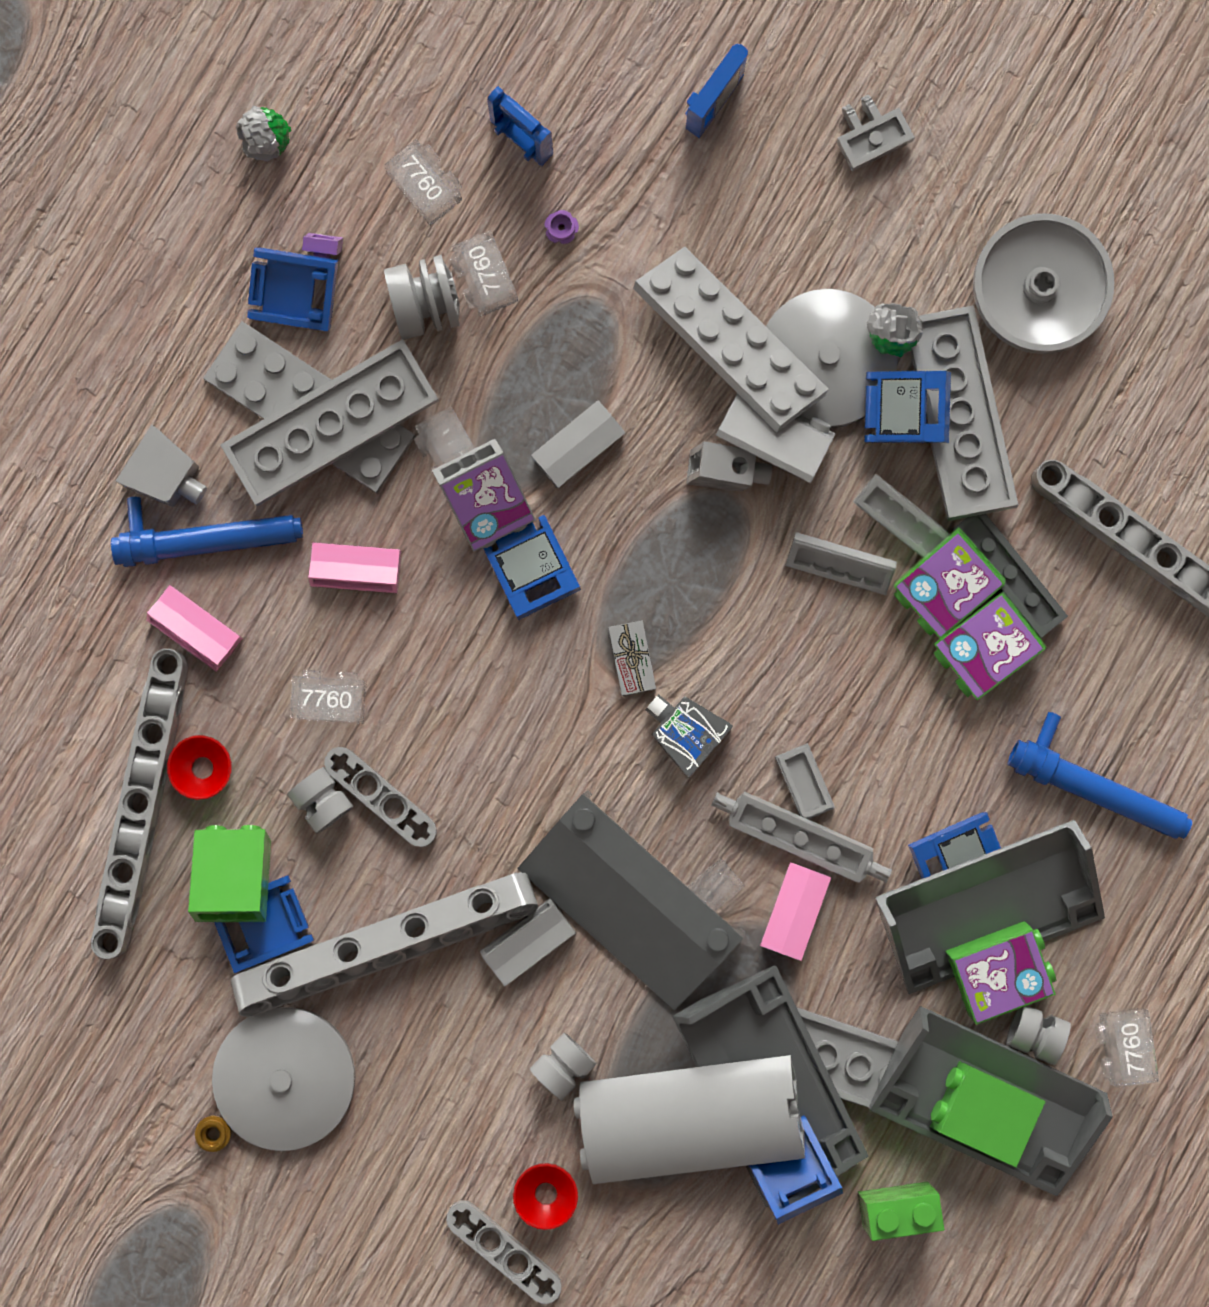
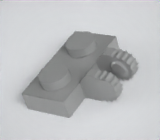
M866 95L861 98V104L870 122L862 125L850 104L842 107L844 118L852 131L838 137L836 142L852 172L914 141L915 137L900 108L881 116L870 95Z

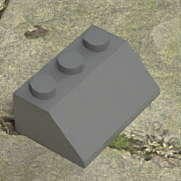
M737 393L716 436L811 483L835 433L830 431L831 426L825 421L812 417L810 421L802 416L797 417L776 433Z

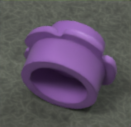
M559 210L550 214L545 221V228H547L546 236L554 243H570L574 239V234L579 229L577 219L573 218L571 213L565 210ZM564 225L565 229L559 230L558 226Z

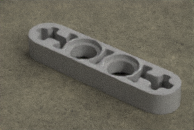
M336 747L327 753L324 761L327 772L414 846L424 847L430 845L437 836L435 822L353 751L345 747ZM347 754L349 758L346 763L354 770L357 769L358 764L363 767V770L354 775L351 784L345 781L346 778L351 776L343 769H339L337 772L334 771L333 768L336 763L332 759L335 755L342 757ZM366 775L374 777L378 784L376 792L370 796H364L358 790L359 780ZM392 798H398L404 804L403 814L396 819L388 817L384 810L386 802ZM411 809L417 813L416 816L411 818L419 825H422L424 822L428 823L427 832L430 834L428 839L420 837L418 840H415L413 837L415 830L410 825L406 824L404 830L398 826L408 818Z
M461 1200L455 1202L450 1207L446 1219L450 1230L531 1298L541 1304H549L559 1297L562 1284L559 1275L476 1205L469 1201ZM465 1209L471 1212L469 1220L476 1226L480 1219L486 1223L478 1229L474 1239L468 1235L473 1230L468 1224L456 1225L457 1216L454 1214L456 1210L461 1213ZM486 1231L496 1232L501 1239L499 1247L494 1250L483 1248L480 1243L481 1235ZM516 1253L524 1255L528 1260L527 1269L521 1273L511 1271L507 1264L510 1256ZM534 1265L540 1268L536 1272L538 1278L542 1281H546L548 1278L553 1280L552 1289L554 1292L552 1294L548 1291L540 1294L538 1292L539 1284L533 1278H531L529 1284L523 1281L530 1276Z

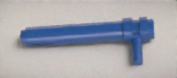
M134 496L127 498L130 532L120 533L119 537H112L111 551L115 565L123 564L124 567L136 566L137 562H144L145 565L159 563L160 559L297 542L298 538H303V526L301 517L294 518L293 515L155 532L154 529L144 530L141 498Z
M1048 712L1036 743L1030 740L1026 742L1017 740L1007 762L1008 766L1014 768V772L1022 776L1029 774L1033 776L1034 781L1040 784L1047 785L1049 783L1171 838L1177 839L1180 837L1184 839L1188 835L1192 826V819L1188 818L1187 813L1060 758L1059 753L1050 750V744L1061 719L1058 714Z

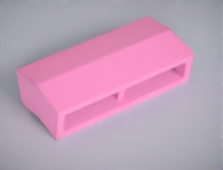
M312 543L308 576L310 586L397 593L401 551L398 549Z
M170 585L147 612L146 621L216 672L243 639Z
M790 862L760 946L802 961L831 877Z

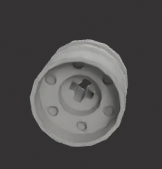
M442 255L433 257L437 272L432 274L428 273L425 259L419 260L420 277L413 278L406 264L384 269L394 315L401 339L403 340L424 335L425 318L431 317L437 331L443 330L439 315L445 313L448 314L451 328L460 326L458 320L460 308L452 272L444 263Z

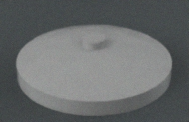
M1032 214L1009 222L989 239L981 251L974 269L973 295L982 320L1000 340L1025 352L1036 354L1057 353L1070 349L1086 340L1103 322L1113 300L1114 272L1106 249L1088 228L1079 222L1061 215Z
M835 289L809 291L792 298L782 305L766 325L828 388L824 398L800 415L810 421L812 417L828 423L831 428H838L865 418L866 386H877L878 380H867L866 372L896 371L897 356L880 354L872 343L867 329V321L875 307L863 298Z
M277 1007L258 1015L249 1016L227 1035L218 1050L213 1066L212 1087L214 1098L225 1122L237 1135L247 1142L275 1151L301 1149L327 1136L346 1114L355 1089V1065L347 1042L329 1021L306 1009Z

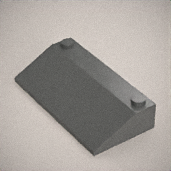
M586 790L517 869L522 873H526L529 880L672 1009L676 1010L744 938L745 931L741 927L735 930L592 802L590 799L592 793Z
M1075 820L1055 826L1042 833L875 897L882 923L908 994L954 977L945 952L951 948L1023 921L1033 930L1038 929L1045 942L1105 918L1092 847Z
M772 966L709 995L672 1016L697 1067L791 1055L797 1077L800 1117L805 1115L836 1176H839L868 1157V1153L777 966ZM747 1165L746 1168L764 1205L766 1207H769L749 1166ZM818 1183L788 1196L789 1204L806 1197L820 1188Z
M919 1006L904 1029L869 1106L870 1111L1055 1196H1058L1113 1118L1106 1092L922 1006ZM959 1061L1046 1101L1017 1167L950 1138L930 1127L933 1121L931 1120L932 1109L937 1101L942 1100L947 1089L945 1085L947 1076L953 1067H957Z

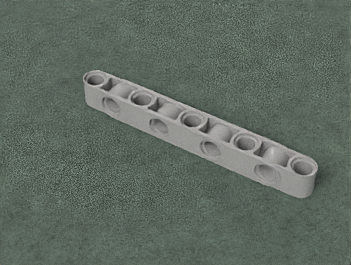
M1047 460L1033 471L1031 484L1038 494L1054 504L1070 519L1209 617L1208 564L1092 481L1077 474L1062 462ZM1043 470H1051L1056 474L1057 483L1055 486H1049L1042 480ZM1101 510H1107L1113 515L1114 523L1112 527L1104 526L1100 522L1099 513ZM1158 551H1165L1169 554L1171 558L1169 568H1164L1158 564Z
M161 649L153 655L140 701L91 938L93 952L102 959L116 958L127 951L139 911L168 775L167 762L175 742L188 672L186 657L172 649ZM174 656L178 662V667L174 673L166 675L162 670V663L167 657ZM158 724L162 728L163 736L158 743L152 744L147 738V732L151 726ZM142 793L147 797L148 806L144 812L137 813L132 803L134 797ZM123 863L129 864L133 869L132 879L127 883L122 882L118 877V869ZM107 933H112L117 937L118 946L114 952L107 951L103 946V938Z
M521 872L502 877L239 973L230 980L239 1015L249 1017L264 1013L529 916L538 909V904L528 875ZM484 903L492 904L489 911L485 913L477 912L480 905ZM418 927L425 928L421 936L410 937L414 929ZM358 952L357 957L353 961L344 962V958L348 953ZM291 976L290 981L286 985L277 987L278 981L282 977Z

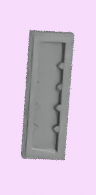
M877 474L872 477L853 500L858 507L922 558L951 534Z
M796 532L785 566L886 595L897 562Z

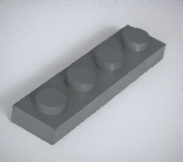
M987 514L967 517L952 529V532L960 527L1006 579L1005 585L999 590L1005 592L1040 638L1068 617Z

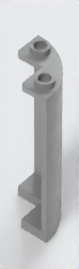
M791 1055L580 1082L579 1097L574 1098V1112L576 1119H581L584 1148L580 1150L581 1166L583 1170H589L593 1184L805 1159L804 1128L798 1109L797 1077Z

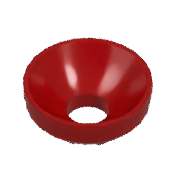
M195 735L185 738L173 748L167 762V774L172 786L183 796L195 800L208 799L219 794L227 786L232 774V761L229 752L218 740L204 735ZM205 757L212 762L213 772L209 777L201 779L194 774L193 765L197 759Z
M539 1163L529 1167L520 1175L514 1186L513 1203L516 1212L526 1224L534 1228L548 1230L560 1227L572 1217L577 1207L578 1189L575 1180L569 1172L556 1164ZM542 1183H550L557 1190L555 1200L549 1204L542 1203L536 1198V1188Z

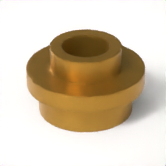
M219 1116L205 1117L198 1123L195 1129L197 1144L208 1152L220 1151L229 1143L231 1138L229 1125ZM210 1127H215L219 1130L220 1135L218 1139L212 1140L208 1137L207 1132Z

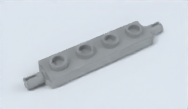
M745 791L736 801L717 792L711 804L712 807L714 806L730 813L729 826L855 882H861L868 874L887 883L888 877H890L892 869L873 862L872 847Z

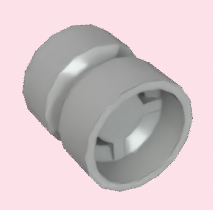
M324 767L313 772L287 793L298 810H305L307 812L305 820L316 834L331 826L354 807L342 791H335L333 789L336 782Z
M1030 1006L1021 1007L1016 1011L1010 1025L1006 1046L1024 1054L1033 1051L1035 1058L1055 1065L1067 1044L1071 1023L1053 1015L1043 1018L1042 1011Z
M565 1032L550 1046L552 1054H543L530 1068L533 1075L561 1101L576 1087L575 1078H584L597 1064Z

